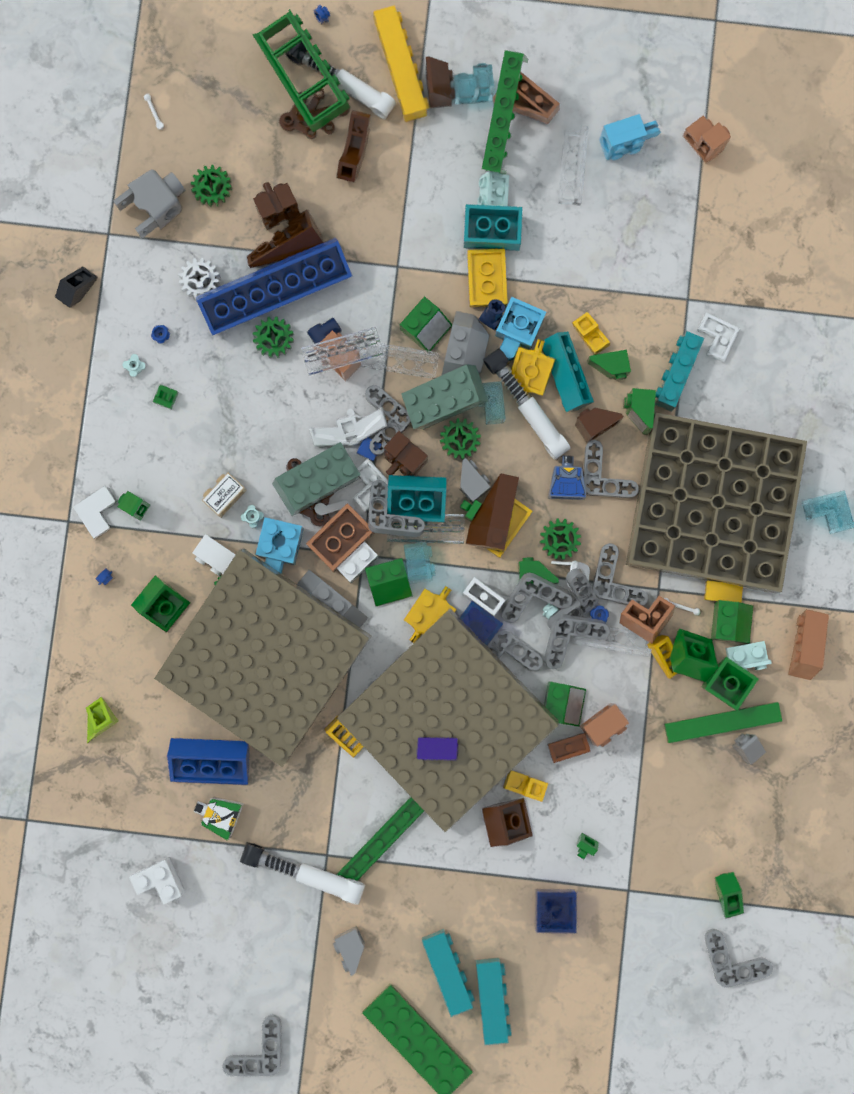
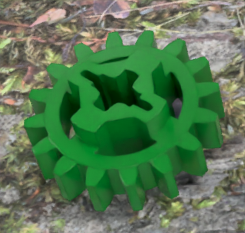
M205 165L204 171L197 169L198 176L193 175L192 177L195 181L190 182L191 186L194 187L191 191L193 194H196L195 199L197 201L201 199L202 205L208 202L209 207L212 206V203L219 206L220 200L225 203L224 197H230L228 190H232L230 185L231 179L227 177V172H222L220 166L216 170L214 165H211L210 169ZM210 180L213 184V191L210 188Z
M275 316L274 320L267 317V322L260 320L262 325L255 326L258 332H253V336L257 337L253 340L254 344H258L256 349L258 351L262 349L261 354L263 356L268 353L269 358H272L273 354L279 358V353L281 352L286 355L285 349L291 350L289 343H294V339L290 337L294 333L293 331H288L291 328L290 324L285 325V319L279 322L277 316ZM275 326H278L283 330H278L275 328ZM272 331H273V333H274L275 336H276V337H275V344H274V342H273L272 339H271V338H272ZM267 344H268V345H270V346L272 347V349H269V348L265 347L264 345H267Z
M457 418L456 423H453L451 420L449 421V427L444 425L443 429L446 432L440 433V436L444 437V439L440 440V444H445L442 450H448V457L454 454L455 460L458 456H461V459L464 460L465 455L471 458V451L477 452L475 446H480V442L477 439H480L481 435L476 434L479 430L478 427L472 428L473 422L467 424V419L460 422L459 418ZM455 428V433L448 437L450 431ZM463 428L468 429L471 433H466ZM459 432L461 437L465 438L463 439L462 447L459 440H455L458 438ZM473 442L471 447L465 450L467 443ZM450 445L457 447L458 451L452 449Z
M557 518L555 524L549 521L550 527L544 526L543 529L546 532L540 533V536L544 539L539 541V543L545 545L542 551L548 550L547 556L549 557L553 554L554 560L558 556H561L562 560L565 559V555L569 558L572 557L571 551L576 553L578 550L575 546L581 545L577 541V539L581 538V535H576L579 528L573 529V522L569 525L566 524L567 519L560 523L559 518ZM564 527L562 531H556L553 528ZM570 532L573 537V543L569 540L568 534ZM548 535L552 539L551 547L548 543ZM562 535L564 536V542L559 544L556 542L558 540L556 536ZM562 547L567 549V551L564 552L556 551L558 548Z

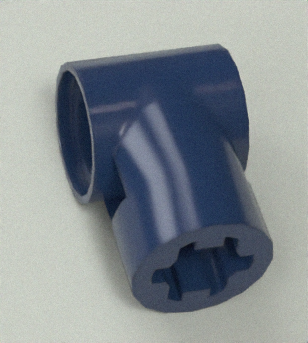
M497 299L491 300L481 314L479 321L495 331L503 317L504 303Z
M332 317L324 324L319 323L310 328L307 334L315 346H317L331 331L337 334L342 332V330Z

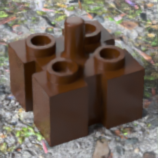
M266 182L263 184L265 191L258 193L253 198L257 212L266 230L280 225L285 220L289 221L300 214L297 201L288 183L277 184L272 189L270 183Z
M400 431L384 447L385 459L392 464L386 471L388 475H394L399 469L404 476H416L428 462V455L415 446Z

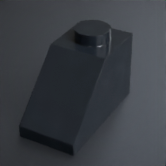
M82 266L60 280L55 298L71 308L83 299L98 277Z

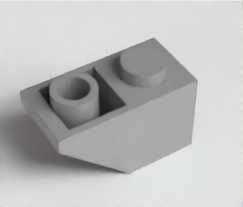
M465 458L462 461L460 490L473 504L475 500H478L490 489V481L484 474L480 475L477 472L478 467L472 460L468 461Z
M742 733L734 740L736 743L732 745L743 760L750 765L766 753L758 737L753 734L746 733L744 735Z
M357 926L335 936V942L333 943L337 954L341 953L343 957L341 962L346 972L349 971L351 976L355 975L365 946Z

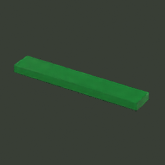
M779 702L738 709V711L733 710L666 723L664 727L667 742L673 743L781 722L782 716Z
M410 797L336 875L358 881L424 810Z

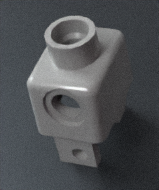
M151 169L127 185L129 189L113 200L120 211L134 202L138 209L145 210L150 217L135 228L139 236L144 238L155 228L159 227L162 229L182 211V206L177 197L186 190L172 172L162 179L155 170Z

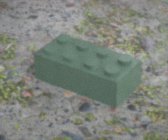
M469 364L401 393L413 429L424 430L488 402L476 365Z
M340 442L274 479L272 485L291 516H294L355 482L361 474Z

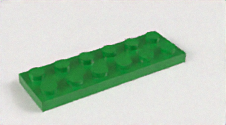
M392 984L385 988L362 1011V1014L437 1094H452L473 1073V1070Z

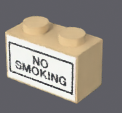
M229 473L226 475L222 474L216 480L217 484L213 489L209 488L203 494L204 498L202 501L219 517H222L247 491Z

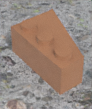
M520 72L523 79L518 82L516 93L519 95V99L514 102L513 111L548 124L560 110V103ZM496 94L492 97L493 104L495 103Z
M806 609L798 616L796 623L798 629L794 640L788 675L811 680L823 669L829 614Z

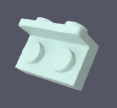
M491 171L483 174L479 179L480 195L477 201L478 205L507 206L509 175Z
M765 641L725 648L727 657L747 671V668L755 667V670L766 669L767 664H772L771 660H768Z

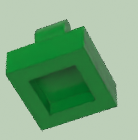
M160 384L153 403L172 410L179 392Z
M464 500L460 508L467 512L465 518L471 522L482 503L475 500L471 505Z
M581 833L577 842V847L579 848L577 856L585 859L588 853L594 856L598 851L599 842Z

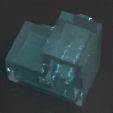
M480 63L473 66L472 74L459 73L454 76L453 84L456 105L492 102L494 92L492 64Z
M502 381L482 383L488 402L477 407L484 406L485 424L504 423L506 418Z
M845 490L807 499L802 502L806 521L825 516L830 534L854 528Z
M427 542L404 545L409 584L432 581V576H435L436 573L434 563H430L429 557H433L431 546H427Z

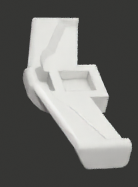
M383 407L358 421L355 414L336 419L338 427H309V431L315 447L334 446L340 442L343 446H352L359 444L360 441L387 427V421Z

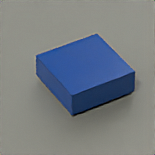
M367 437L362 441L357 454L374 462L377 456L370 451L369 447L372 439ZM375 442V443H374V446H375L374 450H375V451H377L378 449L380 450L382 444H381V443H378V444H377V443Z

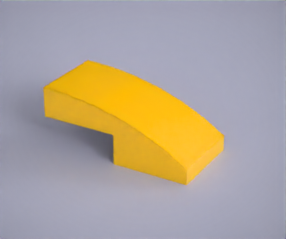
M588 312L572 322L574 328L594 355L610 346V341L601 332L599 325Z
M707 580L704 600H724L742 603L743 587Z
M513 770L507 774L503 785L504 789L540 802L543 801L548 787L546 782Z

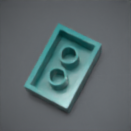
M466 204L463 248L520 251L523 207Z
M389 475L387 514L417 517L426 522H445L446 477Z

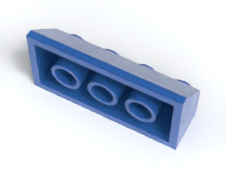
M171 738L167 753L170 782L248 785L249 744L245 741Z

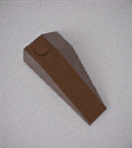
M308 209L287 222L289 226L282 232L277 230L270 242H263L247 256L248 266L253 268L284 260L324 243L322 234Z
M500 473L469 526L466 544L500 552L504 551L519 477Z

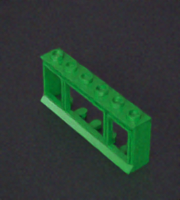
M289 9L288 13L259 33L252 35L305 122L314 133L351 108L347 102L350 98L345 90L341 91L338 86L341 83L335 74L331 76L329 72L331 67L326 59L321 60L319 55L322 53L316 44L312 45L310 42L313 38L308 30H303L300 26L303 22L299 15H294ZM292 24L298 35L273 52L267 40ZM300 42H303L324 78L299 95L277 58ZM329 84L338 101L313 118L304 100Z
M504 51L482 169L485 171L506 175V171L501 168L503 158H506L508 155L505 148L507 139L511 138V133L509 132L511 120L515 119L513 107L514 102L519 99V95L516 92L518 82L523 79L522 74H520L522 62L528 63L529 60L523 53Z

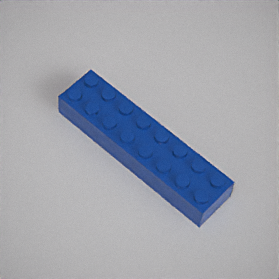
M333 238L196 296V301L213 336L350 278L352 274L339 241Z

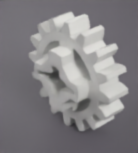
M193 258L192 264L187 261L188 266H182L183 273L178 274L182 279L178 281L183 286L181 288L182 291H187L188 297L194 295L195 300L196 296L215 289V285L220 284V281L216 279L220 277L219 273L216 272V266L211 267V261L205 263L203 258L200 259V262ZM189 286H191V287L195 286L196 288H198V290H194V289L190 288Z

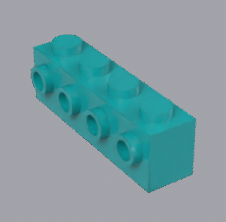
M688 331L683 336H679L676 343L678 349L676 353H672L669 360L671 366L669 370H665L661 379L664 381L663 385L657 388L655 405L671 412L676 408L704 341L703 337Z
M557 332L544 339L543 353L556 359L551 373L565 411H577L593 403L594 400L569 332Z
M444 929L422 937V943L450 1016L452 1017L472 1009V1002L475 999L471 989L467 990L465 983L468 981L464 970L461 972L459 970L458 964L461 962L457 952L453 953L450 945H453L450 933L446 934Z
M499 958L476 960L484 1044L508 1043V1036L512 1035L511 1026L506 1023V1016H509L508 1003L504 1004V996H507L506 983L502 984V976L505 975L504 963H500Z

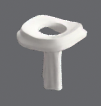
M576 560L572 562L551 561V564L570 566V571L575 568L581 569L589 581L590 568L588 565Z

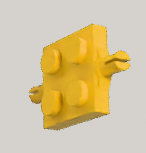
M537 339L535 349L529 350L521 346L518 348L511 373L515 374V379H518V383H521L520 386L524 387L523 390L527 391V394L536 393L543 396L556 359L546 356L542 352L545 341H541V339Z
M445 586L440 595L433 594L427 589L423 590L404 618V621L415 630L409 639L411 642L415 643L449 609L456 613L457 609L445 600L452 591L450 588Z

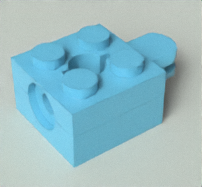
M638 114L604 125L599 141L606 160H617L624 154L638 153L642 149L645 140L656 137L661 133L660 128H657V121L643 124L641 116Z
M511 297L495 334L496 337L503 340L500 349L509 361L516 357L520 346L531 349L546 315V311L514 297Z
M264 517L255 555L266 558L265 563L282 574L284 563L296 564L304 531L303 526Z

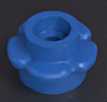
M318 5V8L314 9L316 19L319 23L328 22V17H330L328 9L325 6Z
M157 325L153 328L151 337L157 343H164L165 340L169 339L170 333L166 326Z
M105 568L95 578L99 582L98 585L102 583L106 585L113 578L111 576L112 571Z
M599 605L591 610L590 616L592 619L602 620L606 623L609 612Z

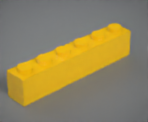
M395 5L373 11L374 22L405 122L427 116L429 104L427 98H423L422 91H424L422 81L418 80L416 76L418 74L417 65L412 63L411 60L413 52L411 46H407L406 43L408 36L406 29H402L400 24L403 23L400 11H396Z

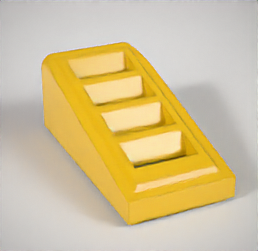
M659 635L652 644L648 643L647 646L666 676L671 679L678 673L673 672L672 668L669 669L671 660L667 662L665 660L670 657L673 644L669 636Z
M336 716L324 730L326 734L354 758L363 746L358 741L352 750L349 748L357 740L354 736L346 744L344 743L352 734ZM340 724L341 726L333 733V730ZM344 730H346L347 732L341 738H339L338 736Z

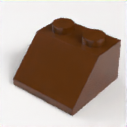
M430 56L426 57L429 108L452 106V99H455L454 87L451 88L450 81H453L452 69L449 70L448 63Z
M587 408L579 414L575 426L586 443L619 424L624 416L622 413L594 408L589 410Z
M524 798L482 808L490 847L510 845L533 836Z

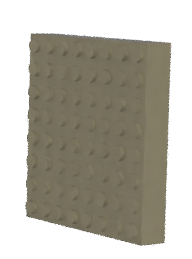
M655 413L653 429L649 432L626 565L702 580L723 582L770 593H781L807 441Z
M239 549L154 679L283 767L372 636L246 549Z
M449 609L337 717L342 725L444 832L450 829L559 726V721L452 609ZM418 737L458 738L457 760L417 759Z

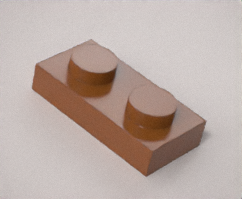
M585 733L547 744L553 763L591 752Z

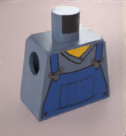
M562 456V466L554 467L548 499L584 500L586 498L582 467H573L574 456Z

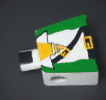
M213 797L208 805L198 801L194 812L204 816L201 822L203 827L223 839L229 840L244 803Z

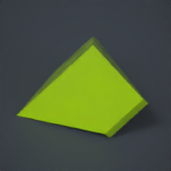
M102 697L86 707L88 713L87 743L118 722V719Z

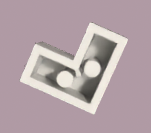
M170 857L129 877L137 895L156 887L163 905L181 897L185 893Z

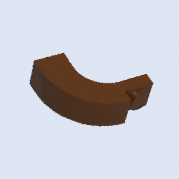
M352 110L347 140L338 163L336 178L355 183L367 146L370 114Z

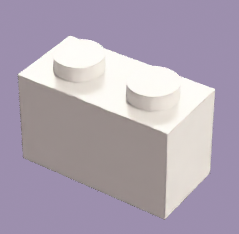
M206 534L192 552L196 555V561L202 565L207 563L212 566L210 570L218 576L225 572L235 556L234 553Z
M364 541L337 567V570L352 583L365 571V568L369 567L378 558V555Z
M475 577L462 593V595L492 617L505 602L502 597Z

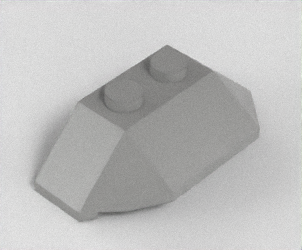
M456 311L442 375L466 364L476 365L478 373H481L489 334L475 315Z
M308 570L297 583L298 586L358 627H361L368 619L366 615L312 571Z

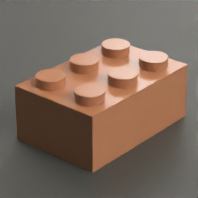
M347 503L306 544L335 573L337 567L364 541L366 542L374 532L370 531L368 523Z

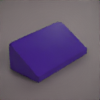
M418 737L417 759L457 760L458 738Z

